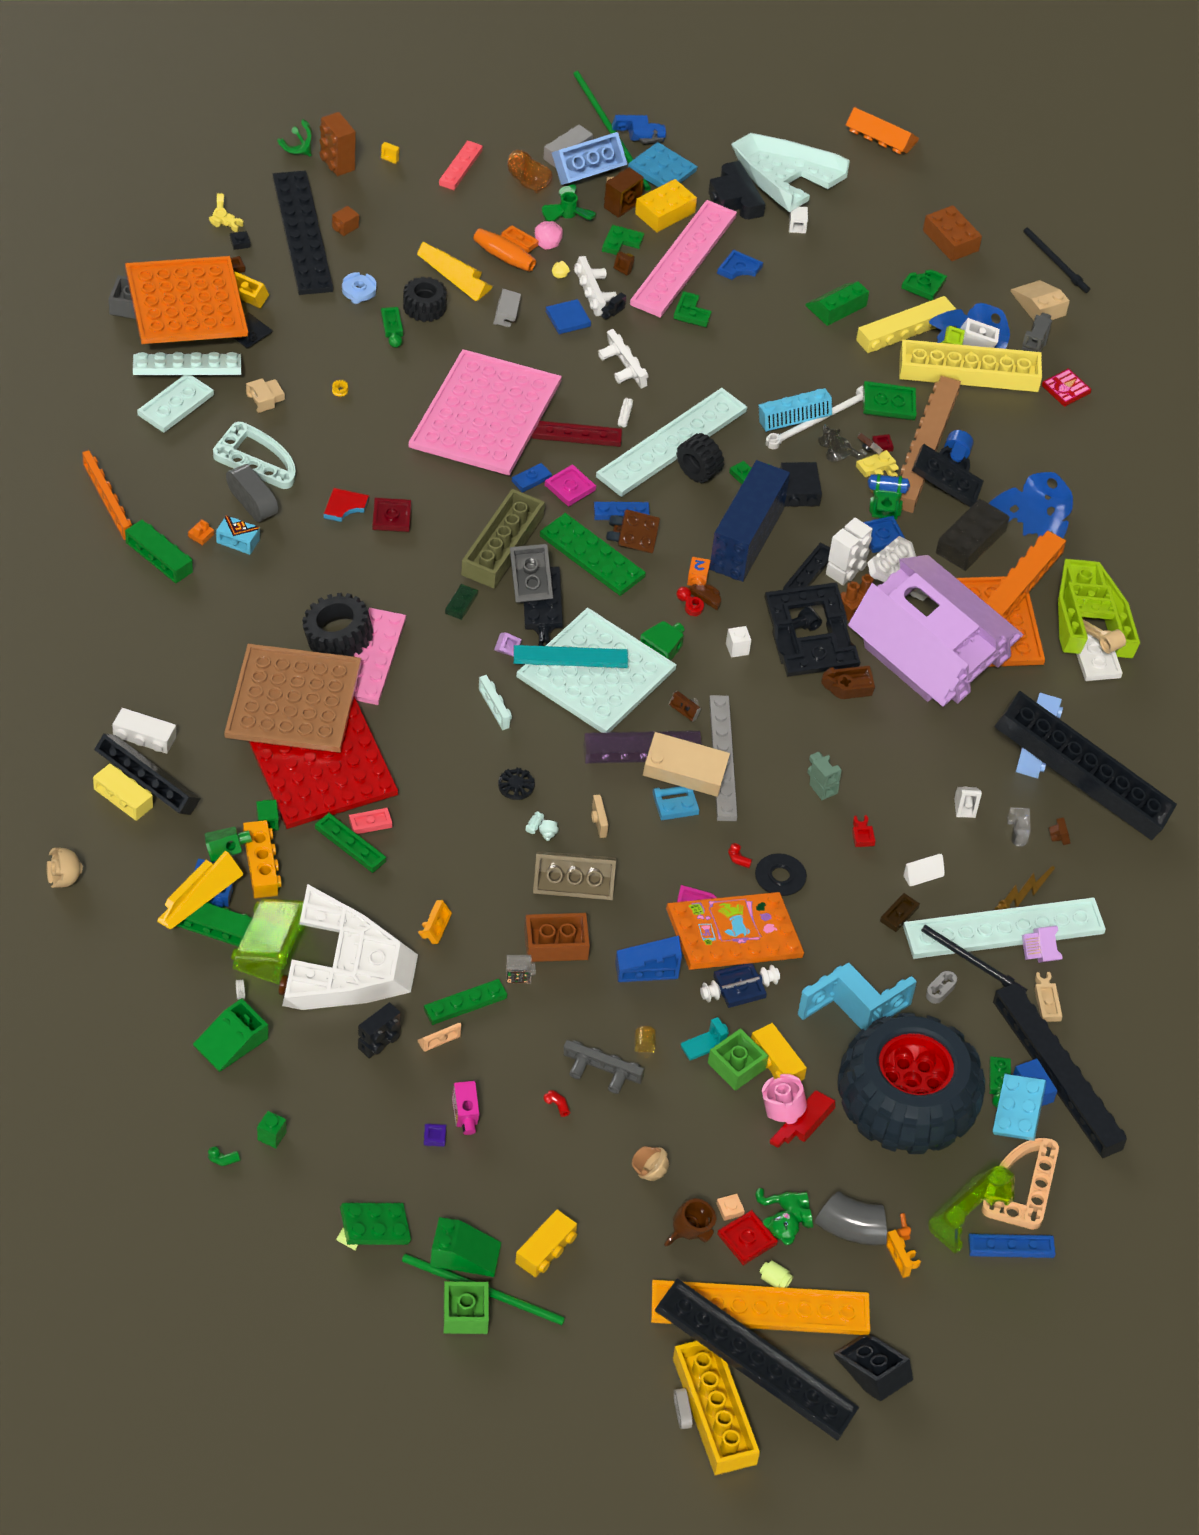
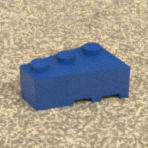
M679 936L617 950L615 965L618 982L678 979L682 959Z

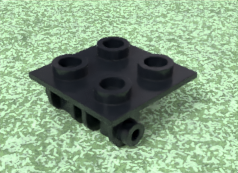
M247 313L244 316L248 336L232 338L244 347L249 348L272 333L273 330L252 314Z

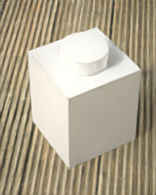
M797 207L790 212L789 232L806 234L808 207Z
M746 626L728 629L726 645L731 657L749 655L751 638Z

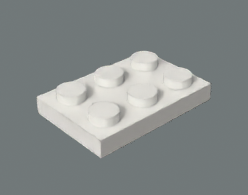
M1087 633L1088 640L1081 654L1076 653L1085 681L1121 678L1123 673L1116 652L1105 653L1100 646L1099 639Z

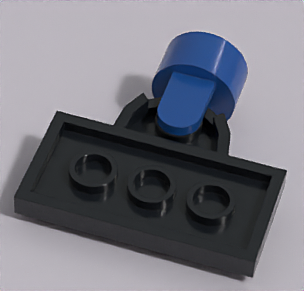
M962 430L952 431L947 437L944 448L939 453L923 444L911 470L971 508L976 504L984 482L969 472L970 460L967 458L970 455L974 441L970 434Z

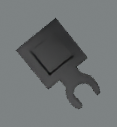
M621 292L617 296L612 297L609 305L601 309L604 312L601 314V317L608 319L611 315L614 317L625 309L626 295Z

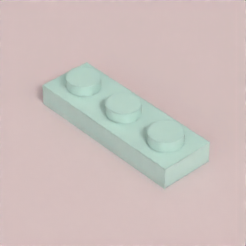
M487 675L479 677V691L501 729H508L512 719L510 710L505 708L503 698L497 694L493 681H490Z

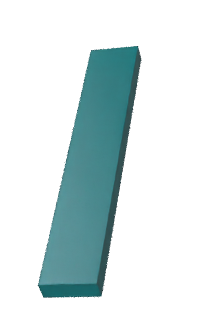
M514 645L513 664L627 668L628 649Z

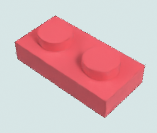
M388 808L349 815L352 831L356 834L392 828V820Z

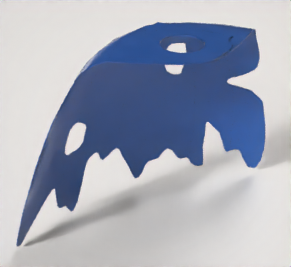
M984 303L975 304L967 315L964 314L963 310L957 309L944 312L929 320V324L942 330L937 336V343L944 341L946 328L949 325L960 329L967 318L1000 329L998 343L994 348L1006 349L1010 339V329L1004 312L997 307ZM994 313L998 314L1001 318L998 324L994 323L991 319V315Z
M1041 472L1028 476L1023 486V492L1017 488H1011L992 499L986 505L985 510L1002 513L999 519L1001 527L1005 526L1013 518H1017V522L1023 523V536L1029 533H1037L1039 537L1040 535L1043 536L1048 530L1064 538L1069 522L1062 520L1072 511L1073 495L1058 474L1054 472ZM1049 478L1056 480V488L1048 486L1047 480ZM1045 495H1048L1051 498L1047 500L1045 499ZM1016 505L1018 506L1019 510L1017 512H1011L1010 508ZM1054 507V513L1051 516L1048 515L1047 509Z

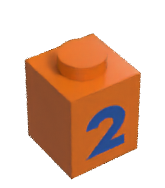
M692 557L687 585L692 586L696 584L697 586L707 583L710 567L709 559Z

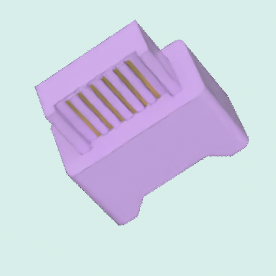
M1058 926L1033 929L1034 933L1022 935L1025 960L1037 958L1038 963L1062 959V954L1057 951L1055 938Z

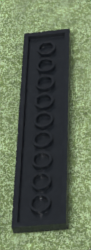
M306 170L273 173L274 187L298 295L333 292L332 280Z
M678 1278L654 1310L837 1441L859 1409L853 1402Z

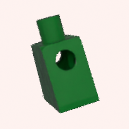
M662 621L643 632L640 636V641L671 661L683 645V632L685 629L681 623L677 622L674 626H671L667 622Z
M229 827L205 833V842L211 862L217 861L224 851H227L231 856L241 853V845L252 842L250 831L238 833L236 827Z

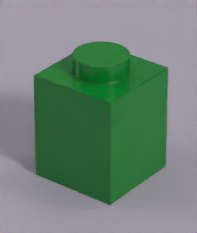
M276 800L256 801L257 821L267 820L268 828H272V831H278L279 818Z
M267 1111L257 1126V1140L276 1149L286 1134V1119Z

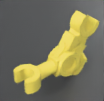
M217 193V208L214 210L213 216L209 217V221L216 227L223 224L224 226H230L232 231L238 232L237 225L243 227V220L235 218L234 215L226 212L224 208V194Z

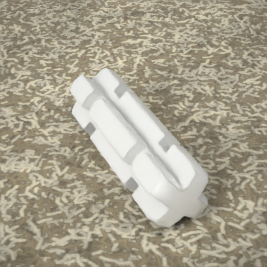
M625 398L618 419L619 427L625 428L628 424L633 406L632 399Z

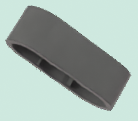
M243 464L226 473V480L231 492L255 521H263L278 513V504L273 493L248 464Z

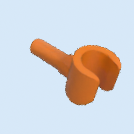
M901 1213L902 1228L897 1229V1233L905 1241L910 1239L911 1228L907 1226L905 1214Z

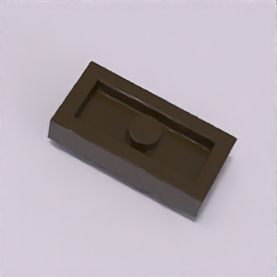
M903 893L881 916L880 922L897 932L904 922L918 910L920 903Z

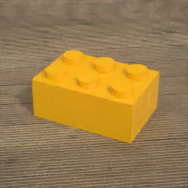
M674 179L637 198L635 214L657 233L694 214L697 197Z

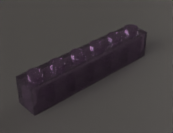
M700 731L657 732L702 745ZM655 732L585 733L583 744L585 763L646 762Z

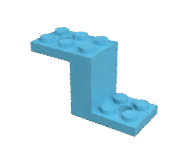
M847 963L844 966H838L828 976H822L814 985H808L803 989L798 1016L804 1020L834 1001L861 1030H867L873 1021L885 1016L892 1017L911 1005L917 981L912 976L906 980L902 979L895 987L890 990L886 989L880 995L850 963Z

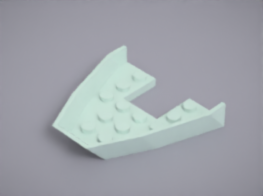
M749 133L731 144L738 161L740 160L749 177L788 212L809 201L810 196L803 192V190L791 186L789 183L802 176L829 189L847 178L850 160L835 153L754 133Z

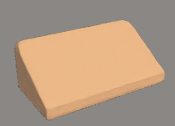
M461 1023L454 1024L418 1039V1043L423 1051H428L461 1036Z

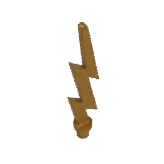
M1051 866L1037 881L1033 873L1019 893L1015 885L1005 900L1003 899L998 903L995 910L1009 909L1013 900L1015 906L1018 907L1030 889H1032L1034 896L1055 867Z

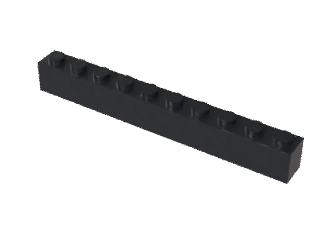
M1017 982L997 990L993 1000L994 1005L1031 1058L1039 1060L1057 1089V1095L1103 1159L1122 1151L1127 1141L1125 1132L1116 1124L1114 1116L1104 1107L1102 1099L1097 1097L1091 1084L1083 1077L1080 1068L1075 1066L1071 1060L1068 1051L1063 1049L1058 1037L1051 1032L1046 1020L1042 1019L1036 1006L1027 998L1025 990L1021 989Z

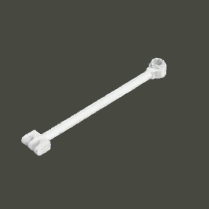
M863 386L857 388L856 396L833 407L832 415L862 401ZM830 416L803 422L781 434L771 433L766 438V446L769 449H777L783 440Z

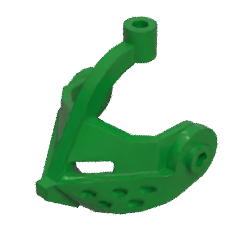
M302 119L301 124L307 132L306 140L299 133L297 126L292 128V133L298 136L302 143L301 145L289 146L283 138H278L277 141L289 153L305 154L310 157L312 155V130L310 124L305 119Z

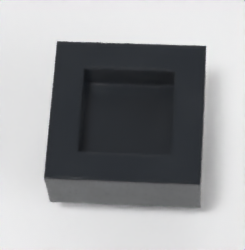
M247 231L230 233L233 250L250 248Z

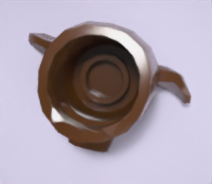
M693 1198L684 1202L673 1217L674 1232L666 1239L665 1247L681 1237L687 1240L700 1239L704 1243L707 1242L714 1233L712 1228L717 1220L713 1208L702 1199Z

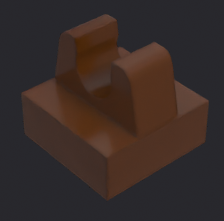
M617 253L613 268L626 276L631 274L634 256L630 253Z
M1064 817L1056 819L1057 824L1049 827L1051 840L1062 841L1063 845L1071 844Z

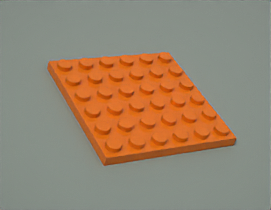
M230 256L125 263L141 344L248 336V329Z

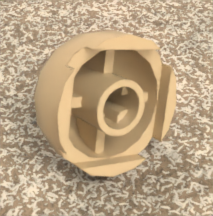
M52 848L49 855H52V859L47 861L48 882H53L52 888L69 887L76 882L79 874L82 873V863L79 862L78 856L70 849Z

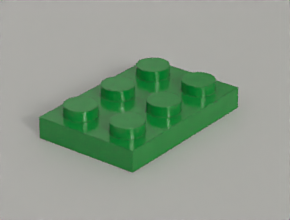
M864 381L863 413L915 420L916 388Z
M403 1203L341 1204L340 1211L347 1245H408L411 1238Z

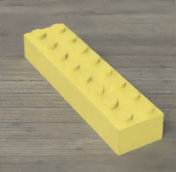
M902 339L899 358V379L939 382L940 377L945 376L961 381V385L1038 392L1042 379L1041 352Z

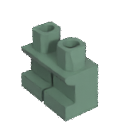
M816 752L810 755L809 761L812 765L808 768L807 773L810 776V786L819 798L824 800L838 794L842 770L838 765L831 766L829 755L823 757L820 752Z

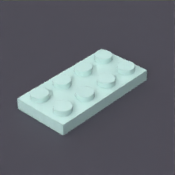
M184 375L139 408L137 413L138 416L164 433L214 395V390L192 375Z

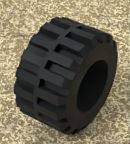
M424 276L408 281L403 291V309L406 314H409L410 318H415L416 321L431 322L433 319L437 320L440 316L444 315L447 305V289L442 282H439L436 278H425Z
M696 433L677 447L676 456L678 457L677 461L680 464V468L684 471L685 475L697 483L708 481L724 467L722 451L719 449L718 444L712 438H709L708 435Z

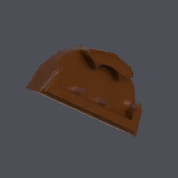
M696 584L688 587L693 596L700 598L704 603L718 610L721 604V597L719 595L720 592L714 586L709 584L696 586Z

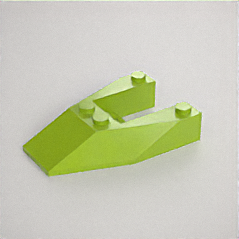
M1065 559L1058 596L1059 639L1063 652L1081 654L1088 640L1082 617L1104 619L1107 630L1114 631L1119 629L1122 631L1126 638V645L1115 650L1117 657L1133 658L1140 645V640L1129 603L1100 562Z

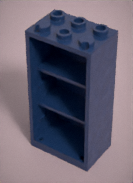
M758 460L755 461L714 533L709 570L744 582L784 510L790 472Z

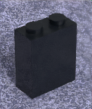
M781 462L780 469L790 472L784 507L820 506L822 491L817 462Z

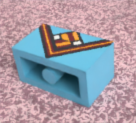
M225 516L216 530L217 543L250 555L260 541V527Z

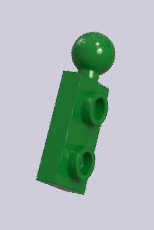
M398 307L381 308L385 338L389 337L390 346L394 348L400 347L403 341L401 337L403 336L399 309Z
M990 1056L989 1094H994L992 1104L995 1108H998L1004 1075H1011V1059Z

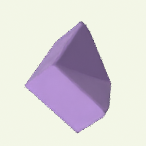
M506 632L500 633L494 650L514 657V645H520L522 639Z

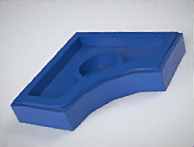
M733 250L718 268L717 274L731 280L740 275L755 277L763 267V262Z

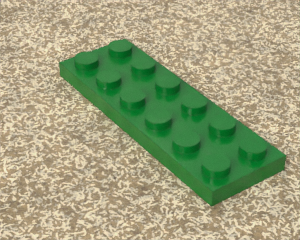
M566 513L540 531L541 538L619 596L645 578V571Z

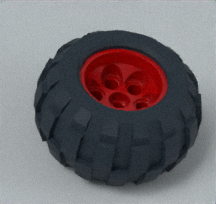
M899 1013L897 1018L885 1016L873 1021L867 1030L862 1029L851 1041L848 1050L841 1060L838 1074V1091L848 1119L857 1124L858 1132L870 1141H879L882 1143V1148L896 1152V1149L907 1150L908 1154H925L928 1149L939 1151L955 1142L957 1136L961 1138L971 1129L983 1104L985 1077L983 1069H980V1057L976 1049L970 1043L965 1042L964 1034L952 1026L947 1027L941 1024L940 1019L927 1015V1018L916 1017L914 1013Z

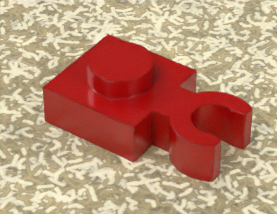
M864 815L863 822L858 821L857 816H854L852 834L855 847L875 846L873 827L867 826L869 820L867 815Z

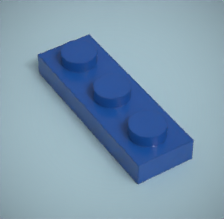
M594 502V519L610 520L612 515L624 516V511L627 509L650 515L649 502Z

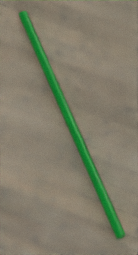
M575 71L573 73L574 77L610 134L616 133V130H612L610 120L579 71ZM620 138L625 158L629 164L634 159ZM644 179L643 188L645 189V191H649L651 189V186L649 185L648 181Z

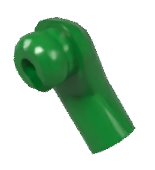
M211 1147L208 1150L209 1160L220 1166L240 1161L237 1151L223 1154L218 1147Z

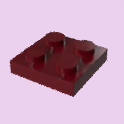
M374 498L372 530L409 532L411 500Z

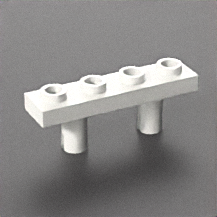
M579 256L574 267L575 273L578 275L580 285L583 286L585 296L590 302V308L593 309L595 316H601L603 314L601 309L617 294L615 291L601 292L596 279H605L606 269H591L586 257Z
M614 329L607 331L609 346L598 350L600 359L604 361L616 355L622 361L626 369L614 373L618 384L633 378L641 389L646 387L647 371L640 367L637 357L632 356L629 346H625L621 335H617Z

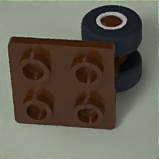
M627 509L624 511V516H610L609 524L614 526L613 531L607 532L606 539L618 542L619 546L653 553L660 518Z

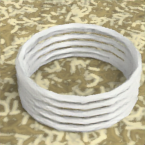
M243 979L236 980L238 1000L241 998L245 1000Z

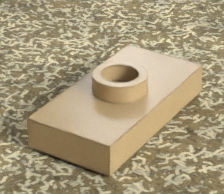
M593 795L592 822L596 823L599 838H605L608 833V821L602 797L600 795Z

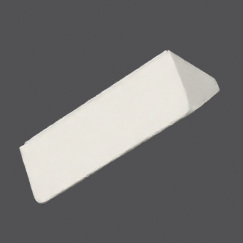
M937 854L907 863L903 876L908 885L914 886L943 877L945 873L943 855Z

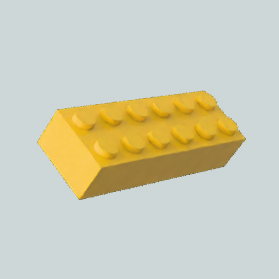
M698 1341L675 1346L673 1361L682 1386L687 1390L690 1409L714 1475L757 1465L760 1451L727 1362Z

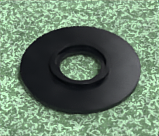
M781 853L764 857L759 861L755 870V877L760 887L768 893L780 892L781 896L792 895L800 891L805 885L807 877L806 870L799 860ZM777 868H783L789 872L790 877L785 881H778L772 876V872Z

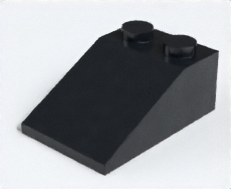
M871 1334L859 1336L834 1353V1357L864 1391L880 1402L913 1381L910 1359Z

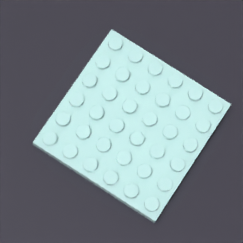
M587 607L546 646L628 649L627 668L525 664L517 671L516 677L604 735H607L676 670L677 664Z

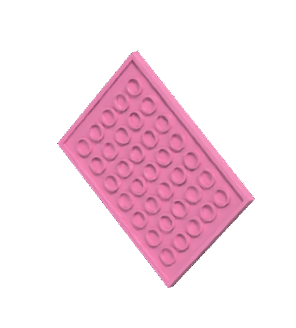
M462 349L411 437L409 448L510 476L559 387L561 376Z

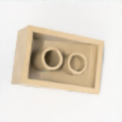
M1039 280L1011 289V293L1033 321L1036 314L1041 315V313L1051 315L1052 320L1066 316L1069 299L1060 289Z

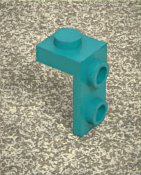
M718 1017L714 1018L710 1022L709 1032L682 1042L681 1048L690 1061L708 1054L710 1049L727 1038L729 1034L726 1024H722Z

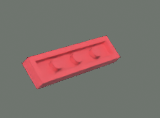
M467 141L440 178L439 185L455 190L483 151V146Z

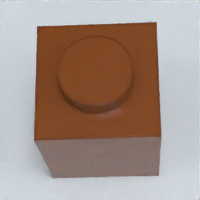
M349 206L332 214V228L342 236L359 227V214Z

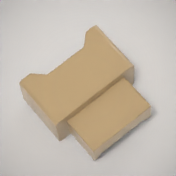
M261 378L246 383V394L248 397L253 398L257 404L258 413L275 408V403L285 400V393L276 379L265 382Z

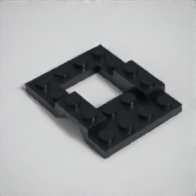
M837 582L765 592L764 598L773 626L772 634L780 662L784 665L787 677L823 672L833 667L834 669H843L860 665L856 646L851 642L847 630L846 612ZM823 605L827 619L826 627L828 634L797 638L789 609Z

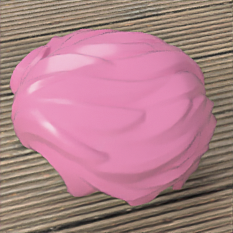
M544 221L535 227V238L539 240L538 245L542 249H552L559 245L563 236V230L554 221Z

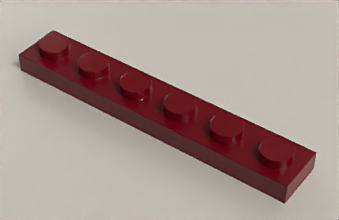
M539 421L531 438L620 447L622 428Z

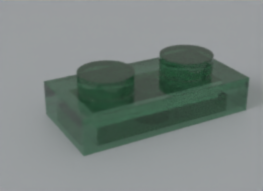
M461 584L445 608V614L462 620L478 596V590Z

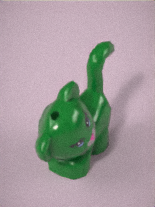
M758 1188L756 1190L755 1197L759 1204L768 1206L779 1203L785 1210L776 1213L773 1217L765 1218L762 1222L766 1228L770 1229L773 1236L781 1240L784 1245H790L794 1242L795 1236L799 1232L800 1222L807 1229L813 1227L807 1191L784 1192L780 1195H772L765 1198L764 1189Z

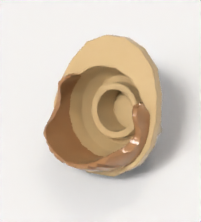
M644 1146L635 1153L632 1159V1166L641 1179L649 1181L660 1179L667 1173L669 1167L667 1152L660 1147Z

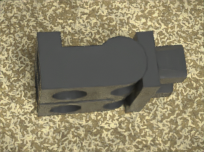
M1046 313L1036 314L1032 331L1027 330L1022 351L1042 352L1043 346L1047 344L1053 321L1051 315Z

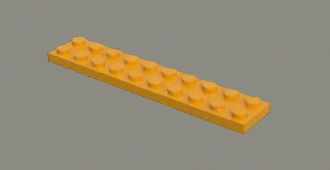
M652 1281L651 1323L672 1324L654 1310L675 1281ZM684 1282L747 1328L869 1335L870 1333L869 1293Z

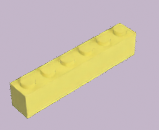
M943 296L859 327L856 340L867 353L877 351L880 348L902 341V339L906 340L937 328L929 324V320L944 312L956 310V308Z

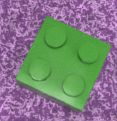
M741 1028L710 1049L708 1064L735 1091L766 1070L768 1055Z
M444 1281L443 1333L488 1334L489 1283Z

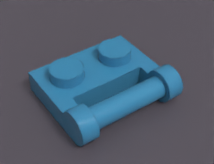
M681 786L665 789L653 788V797L661 820L699 815V807L692 789ZM686 793V796L662 800L664 796Z

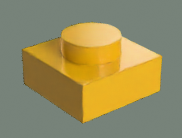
M384 142L381 145V158L396 164L399 161V147Z

